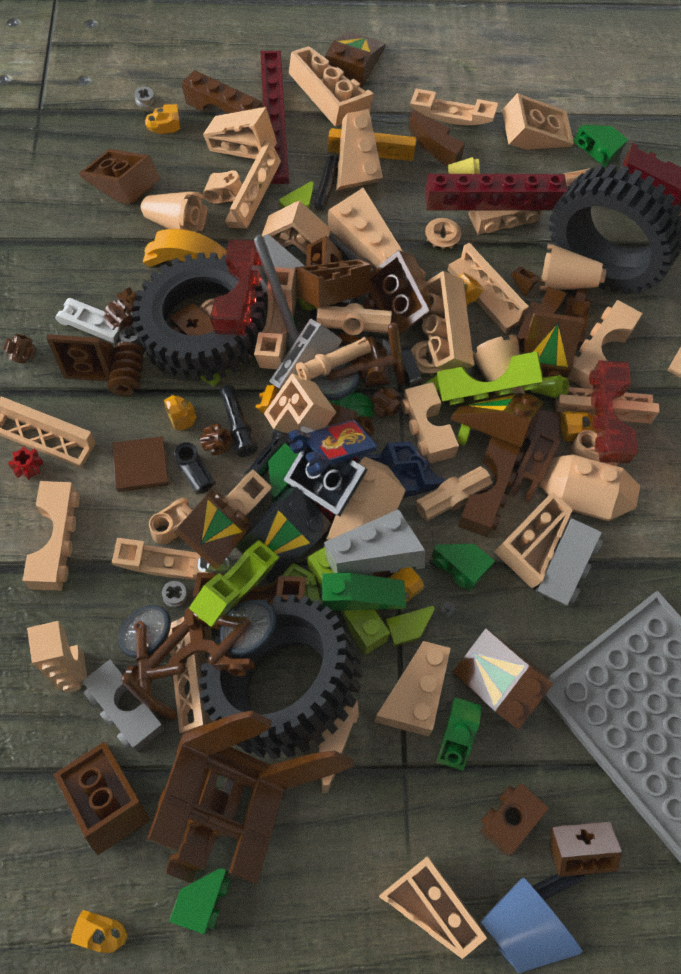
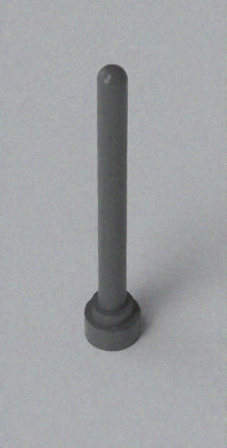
M257 235L254 238V242L289 336H287L288 342L286 344L290 350L301 332L297 331L263 236Z

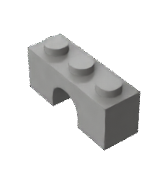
M109 660L82 681L87 687V690L83 693L93 706L98 702L104 709L100 715L109 727L114 724L121 732L117 737L125 748L129 749L132 746L139 752L165 729L143 703L132 711L120 710L119 700L128 689L121 681L122 674L113 662Z

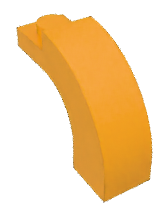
M166 229L158 231L155 240L146 246L143 263L150 268L176 258L184 262L185 255L191 254L192 259H197V253H204L206 258L210 257V253H217L218 258L221 260L223 254L227 255L228 251L214 240L202 234L183 229Z

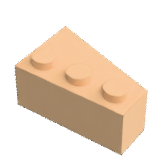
M266 107L215 116L203 133L210 151L251 159L257 158L265 141H271L274 147L277 144Z
M369 109L347 113L342 120L336 191L377 183L383 178Z
M552 492L494 553L533 589L543 581L544 573L554 555L555 547L562 536L573 509L556 493Z
M423 641L376 715L374 722L429 737L435 723L451 648Z
M426 856L379 895L382 900L388 902L405 917L416 923L462 959L487 939L485 932L429 856Z

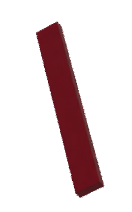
M260 51L263 107L267 109L277 141L274 148L281 160L270 184H289L281 51Z

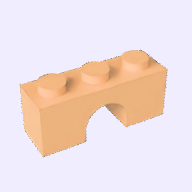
M434 383L405 389L401 406L404 414H408L410 418L409 427L412 435H416L418 439L417 448L419 454L424 456L430 464L455 457L459 445L451 425L435 426L427 420L429 417L439 415L441 400Z

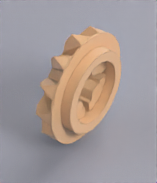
M437 218L428 223L425 235L427 242L433 244V248L439 246L442 250L445 247L452 249L455 244L459 243L461 229L453 220ZM442 229L443 232H445V238L441 237L440 232L442 231Z
M429 340L421 341L413 346L411 352L421 375L430 373L432 376L434 373L442 371V369L435 366L428 346ZM426 352L432 358L431 364L425 359Z

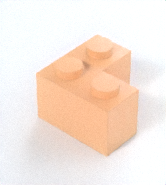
M297 201L269 215L262 236L264 238V235L269 234L283 247L294 244L307 255V245L324 236L329 237L331 228L301 201Z
M292 373L264 414L273 429L289 434L292 430L301 431V426L313 430L325 428L336 414V411L315 382Z

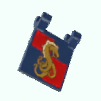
M354 419L308 433L300 430L289 432L291 440L293 442L297 441L290 444V449L293 453L296 454L304 451L308 445L314 451L306 454L307 461L310 464H314L307 467V471L311 476L321 474L331 464L378 450V446Z

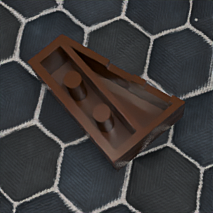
M360 259L295 267L296 296L304 300L305 303L312 304L317 308L351 298H359L361 295L370 293L371 264Z

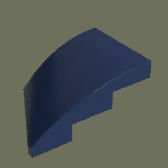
M410 441L388 442L381 453L364 454L357 457L359 463L364 457L389 466L405 489L403 498L437 489L445 481L443 477L439 478L430 469L428 460L419 454L418 449Z

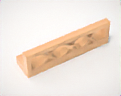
M271 141L264 142L230 208V212L225 220L229 228H248L281 163Z
M470 243L464 245L461 258L449 264L448 271L456 277L466 273L476 279L484 290L476 299V302L504 333L509 332L523 323L529 306Z
M569 387L567 395L560 394L559 398L555 399V412L560 413V415L567 411L586 412L596 415L599 419L652 424L659 414V403H653V395Z
M2 396L0 397V436L32 449L35 448L37 451L77 467H83L96 444L90 431ZM7 418L16 421V428L10 430L1 428ZM36 429L39 436L27 439L24 437L23 432ZM56 437L60 439L62 444L49 448L46 446L45 440ZM76 446L84 448L78 459L69 456L67 449Z
M184 617L171 623L168 636L184 621ZM204 627L205 640L213 641L211 628ZM190 632L170 652L171 656L191 643ZM198 652L188 657L185 672L173 675L180 734L213 722L203 707L205 703L200 699L199 693L203 691L199 686V678L205 677L200 671L202 663H209L205 657L206 652ZM187 680L190 682V691L188 695L185 694V685ZM191 708L193 709L194 722L189 724L188 713Z

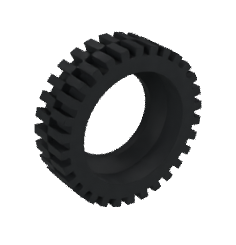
M604 165L597 166L595 170L590 168L584 174L581 173L553 208V213L549 220L552 222L549 225V231L553 232L550 237L551 241L557 242L556 246L603 263L602 268L606 269L604 283L599 284L600 289L605 290L607 286H610L611 292L617 293L621 288L623 294H629L631 290L636 294L640 293L642 289L647 291L652 286H657L664 279L681 253V215L678 216L681 212V207L679 204L672 205L675 197L671 193L667 196L663 194L666 187L662 184L657 188L652 185L655 180L654 178L648 176L646 180L642 179V172L639 170L629 174V167L622 166L617 171L616 165H609L606 170ZM592 206L607 207L629 217L642 229L650 245L641 249H626L609 242L598 232L592 221Z
M197 253V259H192L191 254L185 255V261L181 263L178 258L171 260L173 263L172 267L169 268L166 264L160 267L161 274L154 271L150 275L152 282L147 280L143 282L142 287L144 291L138 290L136 294L138 301L133 303L135 310L132 312L134 326L151 362L154 365L157 364L158 369L162 372L166 370L169 376L175 377L178 373L180 380L187 381L188 376L191 375L193 382H200L201 375H205L206 380L211 381L214 380L213 374L219 373L220 378L227 376L225 372L227 369H231L233 373L239 371L238 363L241 362L246 366L250 363L248 355L250 354L255 357L258 332H262L266 326L268 309L262 285L258 281L255 272L251 273L250 267L246 264L242 266L241 261L236 258L231 263L230 256L224 254L221 260L218 258L217 253H210L209 258H206L204 253ZM217 292L235 298V306L230 318L221 327L210 333L184 335L171 329L165 322L168 313L178 303L193 295Z
M288 595L287 602L284 601L282 596H275L274 604H270L267 599L262 600L273 608L276 614V628L273 636L263 648L250 655H236L233 658L251 659L255 663L254 670H247L245 676L232 675L228 670L218 671L210 663H202L200 671L205 677L199 678V686L203 689V691L199 692L200 699L205 703L203 707L210 715L209 718L214 722L233 714L254 711L249 700L250 683L261 663L273 653L291 646H305L317 651L322 656L323 662L320 672L310 689L299 700L285 709L262 715L272 720L271 728L258 736L236 744L247 753L251 754L253 751L258 757L265 758L267 753L272 759H279L281 751L287 757L295 756V747H298L303 753L311 750L309 745L311 740L320 745L325 741L322 733L328 729L333 735L338 730L334 724L335 720L339 718L345 722L349 716L344 709L345 706L353 708L357 701L351 692H360L361 684L356 678H362V669L358 665L362 664L355 643L331 609L327 606L324 607L317 600L312 602L306 596H302L301 600H299L296 595ZM255 607L246 609L248 615L245 617L250 620L251 625L258 629V634L256 637L251 638L242 649L259 642L267 632L270 616L266 609L262 607L257 610ZM238 613L235 617L241 618L242 616ZM215 636L213 642L219 646L221 638ZM206 652L205 657L208 659L210 654Z

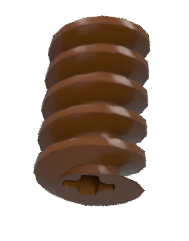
M120 342L116 344L113 350L114 355L112 357L107 387L113 394L130 397L134 394L133 390H137L140 387L138 381L141 379L140 372L143 369L141 364L144 362L145 348L136 343Z

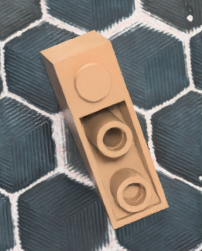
M469 211L468 215L477 235L505 228L510 229L522 224H532L540 220L542 211Z
M251 470L226 496L229 501L228 505L234 511L239 510L246 516L272 487L259 474Z

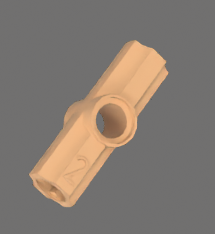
M351 303L346 307L324 306L317 309L316 322L326 328L343 329L349 335H358L362 331L389 333L388 325L391 323L392 311L364 309L363 306L357 303Z
M480 466L459 478L451 477L447 479L437 490L416 500L415 505L422 519L429 521L449 509L454 511L461 508L467 503L470 494H479L492 486L490 475L486 469Z

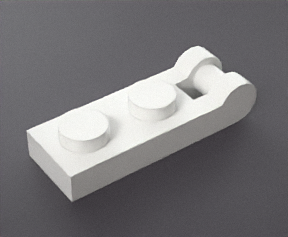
M71 298L66 300L64 309L55 316V319L62 325L73 326L112 343H115L119 337L120 329L116 327L112 330L106 324V319L103 317L105 315L104 311Z

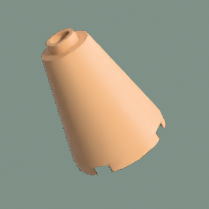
M195 191L148 195L141 203V211L144 217L167 229H183L197 233V231L203 230L207 216V207L202 204L201 200L204 199V196Z
M548 244L547 250H551V253H546L541 282L546 283L545 286H540V291H547L548 287L556 290L598 287L599 282L604 283L606 269L602 268L603 263L556 245Z
M509 335V340H503L502 336L489 340L476 347L477 353L473 352L474 362L487 382L500 378L508 369L511 357L520 355L519 344L515 335ZM523 386L513 388L514 393L525 394Z

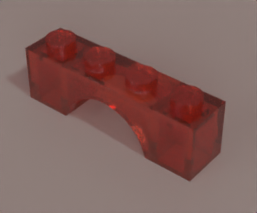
M230 239L225 261L229 274L238 278L239 282L232 291L215 298L210 321L215 334L245 336L246 327L251 324L250 309L251 305H255L256 302L255 288L256 285L260 284L259 270L263 264L254 240Z
M599 360L589 375V383L593 385L591 405L595 407L593 428L597 430L595 452L599 453V462L630 463L638 453L636 430L619 420L613 409V400L623 396L631 384L629 362Z

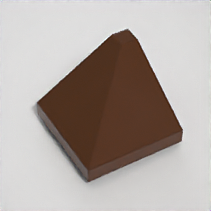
M522 266L518 267L511 274L521 293L525 296L540 278Z

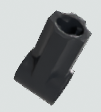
M183 442L177 445L174 451L177 466L184 473L196 495L204 494L216 485V482L200 458L196 446L190 442ZM187 454L193 456L190 460L181 459Z

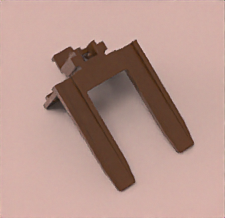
M254 711L233 714L182 734L176 751L177 756L165 790L162 791L157 805L159 807L147 840L176 851L187 823L179 852L170 855L165 873L187 883H192L196 871L205 870L216 837L229 836L238 840L229 873L256 884L260 877L284 790L340 773L353 767L354 759L333 750L267 764L232 748L231 746L258 736L271 728L272 720ZM219 774L226 777L222 791L215 788ZM244 786H247L254 790L244 824L235 821L234 818Z

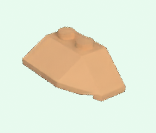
M576 455L552 457L541 484L538 485L540 488L542 487L547 496L552 492L556 493L573 509L572 512L605 521H611L627 512L635 510L640 485L623 468Z
M367 457L360 461L359 464L368 469L341 516H335L327 540L398 509L405 489L389 466Z

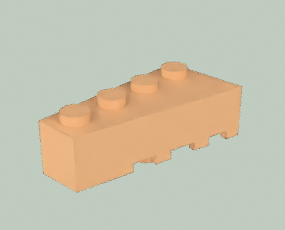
M309 46L291 52L289 74L335 127L342 125V120L347 113L369 109L370 112L374 93L370 90L364 91L361 89L359 82L355 79L350 81L343 75L344 71L338 67H331L329 60Z
M364 188L329 209L328 227L360 258L368 259L374 269L398 250L402 251Z
M442 271L425 282L432 311L422 318L423 324L421 326L423 332L428 335V346L436 368L448 370L465 367V369L474 366L463 279Z

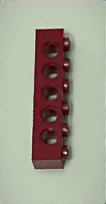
M428 174L425 190L426 211H552L567 191L565 174Z

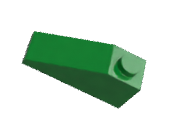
M355 573L322 574V604L332 611L406 609L404 580Z

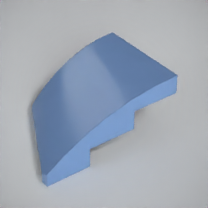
M521 878L479 922L498 944L496 948L518 973L570 958L582 952V949L563 923L525 878Z

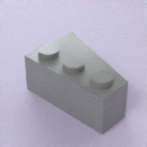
M399 509L324 542L326 559L334 573H355L373 576V573L390 570V573L399 572V569L416 566V569L425 568V549Z
M571 518L567 522L564 532L555 547L554 555L544 573V579L538 584L535 592L564 606H567L569 602L574 603L580 591V588L576 586L580 578H586L591 568V564L588 563L592 553L596 555L602 545L603 540L599 539L602 532Z

